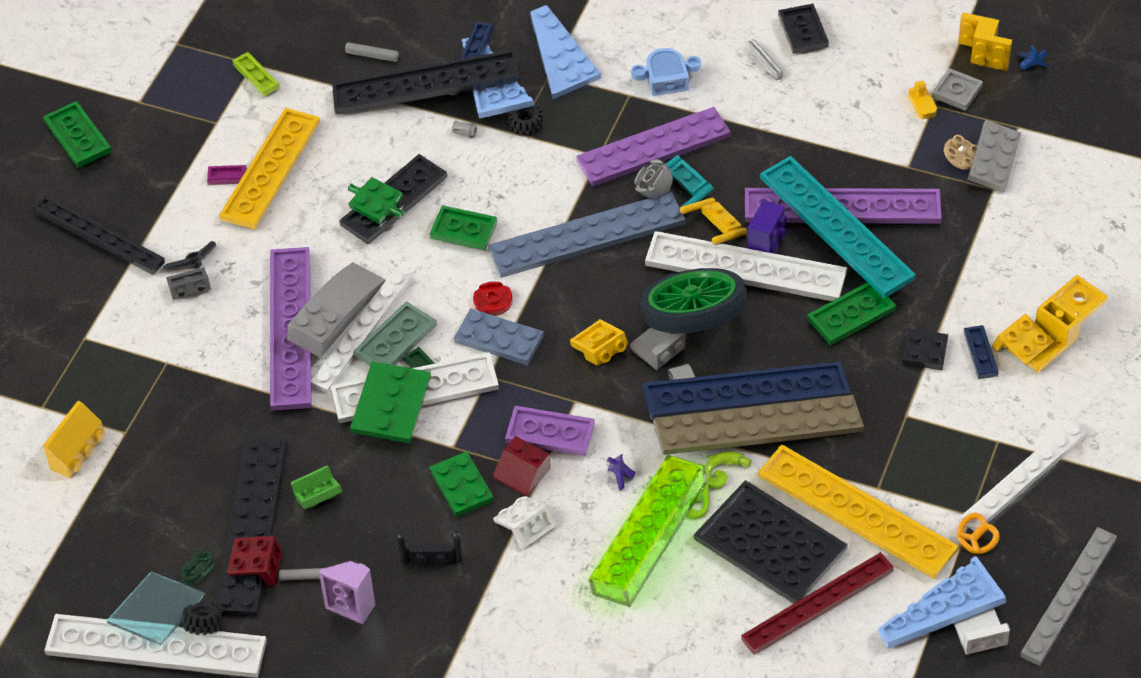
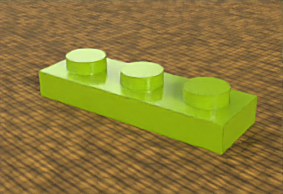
M249 52L232 60L233 66L264 97L279 89V83Z

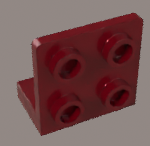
M275 536L235 538L227 570L228 575L260 574V577L263 578L267 586H275L283 551Z

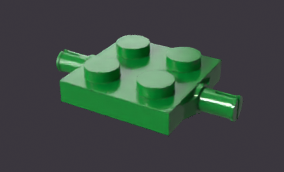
M371 177L361 188L352 183L348 186L347 190L355 194L348 203L349 208L381 224L391 214L400 219L404 216L405 212L397 208V204L403 198V194L389 185Z

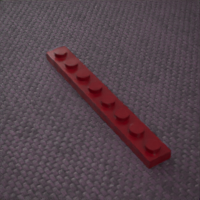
M880 552L741 635V640L755 655L893 572L894 566Z

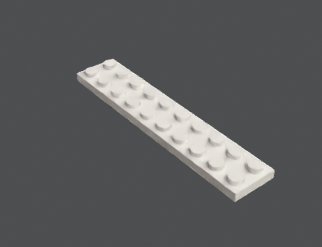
M657 231L654 232L645 259V266L677 272L698 268L725 269L738 274L742 278L744 285L834 301L840 297L847 274V267L720 243L714 245L710 241Z
M55 614L45 653L51 656L258 678L267 639L266 636L214 631V634L207 633V635H203V633H200V635H196L195 632L193 634H190L189 631L186 632L183 627Z

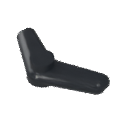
M210 241L201 250L189 253L185 259L166 263L163 268L166 271L191 266L192 269L199 268L202 265L201 260L216 247V242Z

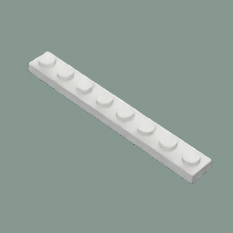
M393 270L311 379L313 388L327 394L330 392L331 385L336 384L354 360V350L377 329L411 283L410 277Z
M1070 420L961 516V520L970 513H979L989 523L1087 436L1088 431L1073 420ZM972 519L966 524L973 531L981 525L977 519Z

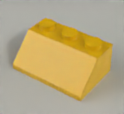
M80 401L76 402L43 445L50 470L70 479L75 472L80 470L82 463L87 457L91 456L95 446L105 436L102 421Z

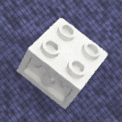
M526 496L518 498L513 505L501 510L499 515L493 518L495 523L512 530L519 547L523 549L556 526L547 505Z
M994 608L953 623L966 655L1008 645L1009 627L1007 623L1000 624Z

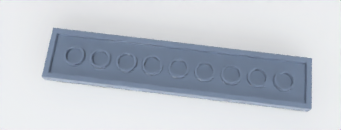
M669 192L657 199H645L488 245V250L500 277L503 278L651 235L655 231L661 232L685 225V218L680 212L672 192Z

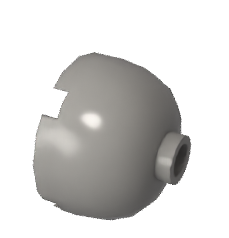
M658 159L650 161L651 165L648 167H642L634 181V184L637 186L635 190L649 199H657L668 193L673 181V176L668 166Z

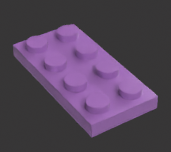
M515 406L506 433L505 443H510L517 436L539 449L586 456L595 426V419Z

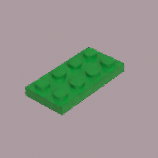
M77 101L43 116L44 122L77 168L112 152L107 141Z
M867 282L809 313L807 320L831 346L896 311V305L888 296L883 298Z

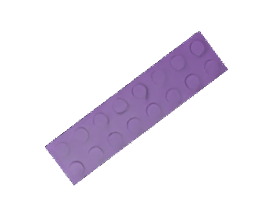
M711 107L577 155L576 158L593 187L640 170L644 166L648 167L651 165L650 161L652 160L665 161L676 155L679 156L731 137V131L715 107Z

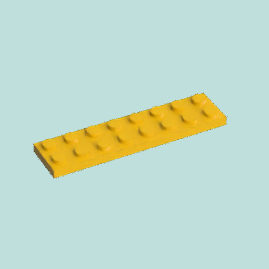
M285 107L219 214L220 220L253 230L256 229L319 125L320 118L318 116Z

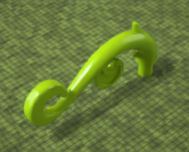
M733 451L707 455L706 458L710 460L705 464L700 479L704 506L701 510L692 509V505L700 503L701 500L699 497H690L683 502V513L690 519H701L708 513L710 507L709 487L721 489L727 484L728 480L726 472L722 470L714 471L716 478L711 477L712 471L717 466L727 463L726 465L736 464L739 466L741 464L749 468L752 460L743 457L741 453Z

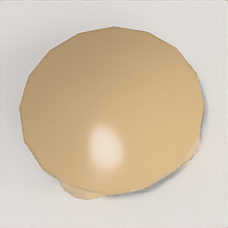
M955 135L945 143L944 154L955 167L969 170L977 145H973L961 135Z

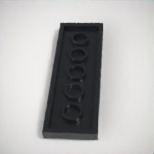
M418 154L390 177L385 184L402 192L403 198L397 204V208L406 213L445 180L447 172L421 154ZM352 209L339 222L341 227L366 244H369L399 217L391 214L379 224Z

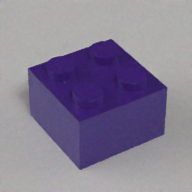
M766 200L761 202L748 226L747 249L776 253L779 240H783L786 234L784 225L787 216L785 215L784 206Z

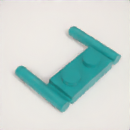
M678 155L666 163L673 179L693 196L682 206L699 202L714 190L711 184H708L700 174L683 159L681 160Z

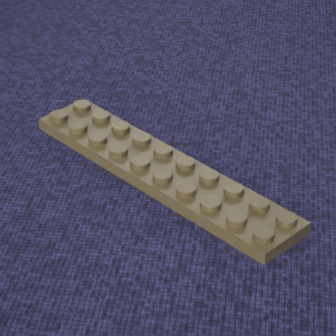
M853 395L654 418L653 422L663 455L863 432L864 429Z

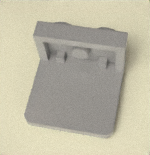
M649 328L630 344V350L658 370L685 348V333L670 334Z

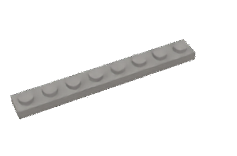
M1097 527L1022 649L1020 657L1038 666L1042 664L1116 542V535Z

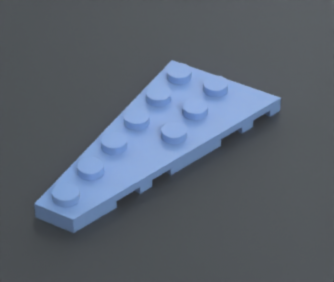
M547 5L531 11V20L540 48L552 100L601 79L599 70Z
M469 38L462 39L464 49ZM488 44L483 55L493 53ZM517 82L473 89L479 119L535 106L533 99L526 94L525 89Z
M975 556L966 567L961 566L957 569V573L954 576L945 578L922 595V599L916 604L913 602L904 613L895 615L879 627L878 633L887 648H891L1006 603V596Z

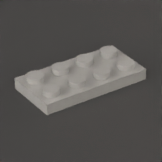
M985 120L967 180L1004 193L1021 132Z

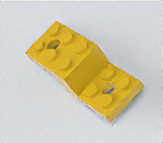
M1075 275L1037 308L1035 323L1053 340V343L1027 365L1038 373L1046 368L1079 339L1081 324L1108 301V296L1079 275ZM1075 297H1076V298L1081 297V298H1083L1084 300H1083V301H1077V300H1075L1074 298H1075Z

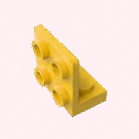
M1025 313L997 336L992 348L996 352L1000 351L1003 347L1005 349L1008 348L1024 365H1027L1052 345L1053 340Z

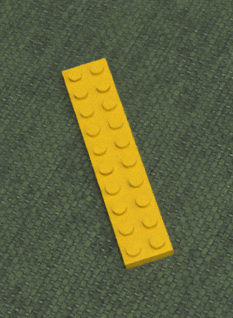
M781 445L758 471L759 478L933 579L937 578L958 551L959 546L784 445Z

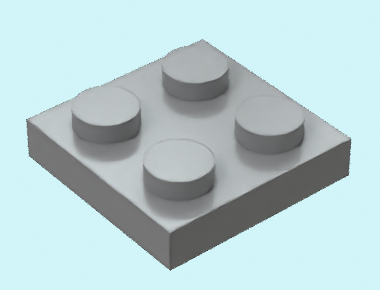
M948 68L932 91V98L966 111L982 88L983 81Z

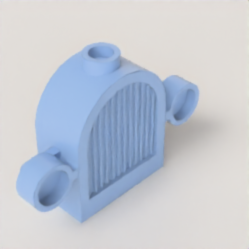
M660 48L649 54L646 60V68L643 65L633 66L631 77L637 81L647 79L652 96L688 91V72L699 71L701 69V59L697 56H690L684 61L678 51Z

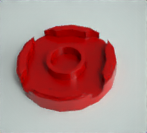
M498 281L481 284L479 289L475 290L473 294V304L476 310L493 316L504 314L510 309L513 301L510 288Z

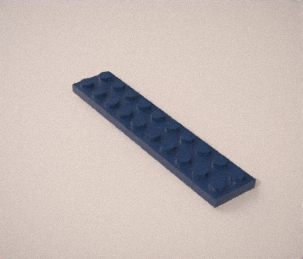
M840 361L646 382L642 384L651 420L658 417L851 394Z

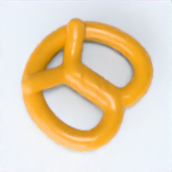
M979 513L966 515L958 525V541L970 553H987L999 541L1000 534L997 528L988 524L985 517ZM972 519L980 521L981 525L972 534L963 532L966 524ZM989 530L993 534V539L988 545L979 548L977 540ZM965 539L970 540L971 543H972V546L969 545V544L966 542Z

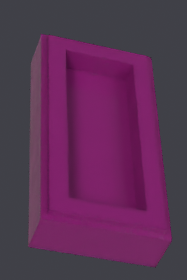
M246 165L208 166L207 183L208 185L238 184L245 174L247 167Z

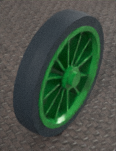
M698 268L671 274L650 285L643 292L640 299L641 312L645 323L657 331L666 333H693L720 326L739 315L747 302L746 288L742 278L732 271L719 268Z

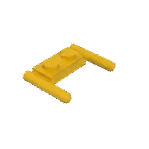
M714 198L705 199L680 208L682 214L702 209L701 212L723 233L712 238L714 245L747 235L746 228H741L742 225Z

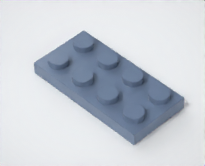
M470 308L454 337V342L486 353L490 352L492 355L528 366L544 337V331Z

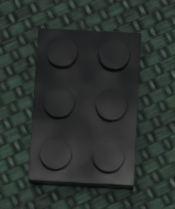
M814 3L778 10V17L793 54L829 47V40Z

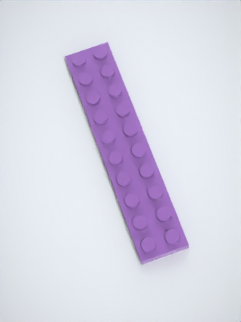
M745 188V222H751L761 202L766 200L785 207L786 223H806L770 188ZM825 188L861 223L941 224L940 189Z
M309 247L270 250L271 411L312 408L311 352L287 340L288 324L311 299Z

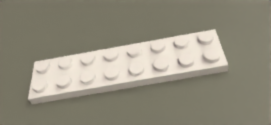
M490 352L412 368L431 372V379L423 405L499 389ZM366 378L331 385L339 423L353 420Z

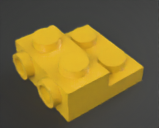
M601 319L570 340L572 347L583 352L585 359L597 366L607 363L611 356L618 352H623L628 345L625 333L622 330Z

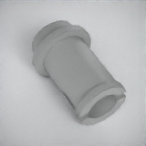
M456 120L453 122L452 128H455L452 129L453 133L465 134L470 138L476 135L477 125H474V123L467 124Z

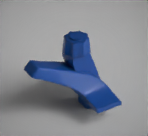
M1031 46L1030 52L1018 53L1019 58L1023 59L1019 64L1022 70L1025 71L1036 64L1048 68L1043 60L1047 56L1044 50L1038 53Z

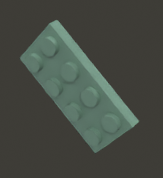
M406 301L354 350V356L369 366L372 361L396 365L404 355L437 326V320Z

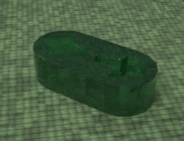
M208 550L197 552L180 570L182 582L187 586L197 584L213 568L215 563L213 554Z

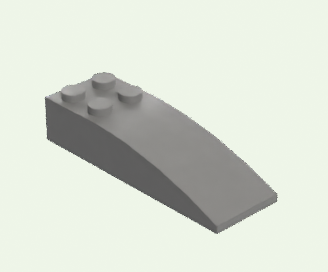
M354 262L350 263L321 287L288 324L287 340L321 358L378 292L386 280Z

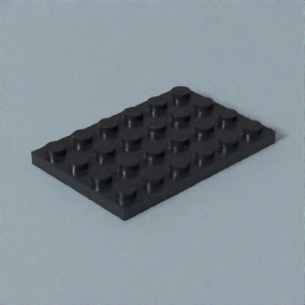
M747 480L732 493L694 534V540L793 604L804 598L848 549L847 543Z

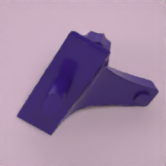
M623 454L616 458L608 457L606 460L610 463L608 471L615 474L618 489L622 490L625 488L624 477L633 479L636 472L624 463Z

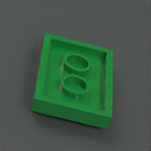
M442 205L429 233L430 239L486 251L498 222L497 217Z
M467 451L429 467L430 473L456 517L494 502L491 491Z

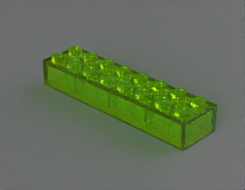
M667 454L589 577V584L594 596L631 607L708 483L705 465Z

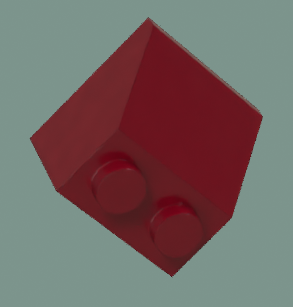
M515 436L503 450L493 474V479L528 497L551 469L550 454Z

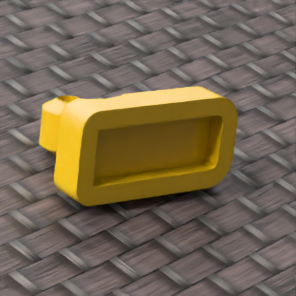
M923 80L915 82L914 87L908 90V97L920 119L935 117L937 107L927 90L926 83Z

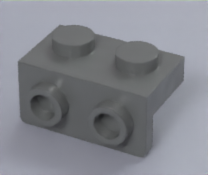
M205 267L166 277L173 300L211 290Z

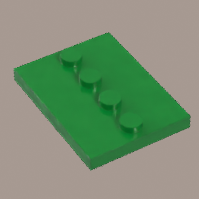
M372 361L351 423V433L411 443L431 379V372Z

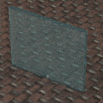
M151 571L109 617L107 624L162 645L183 621L184 608L190 604L194 606V603H199L205 594Z

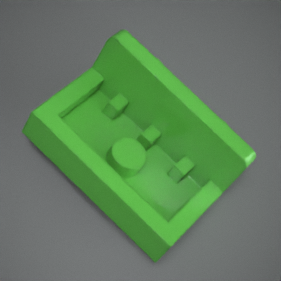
M328 466L291 482L295 498L304 509L315 507L318 503L326 499H332L342 492L340 484L333 478Z

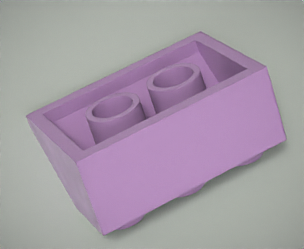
M352 561L321 569L319 576L325 608L363 624L375 606L370 569L364 564H357Z

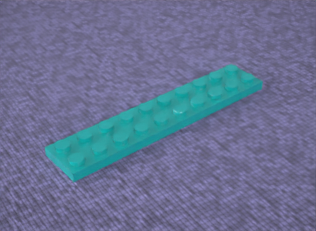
M792 156L760 173V179L883 298L915 280L916 274Z

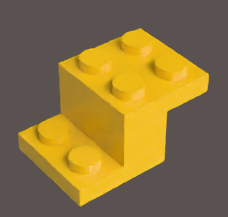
M963 12L960 20L958 44L972 47L971 63L1007 71L1012 40L997 37L999 20Z

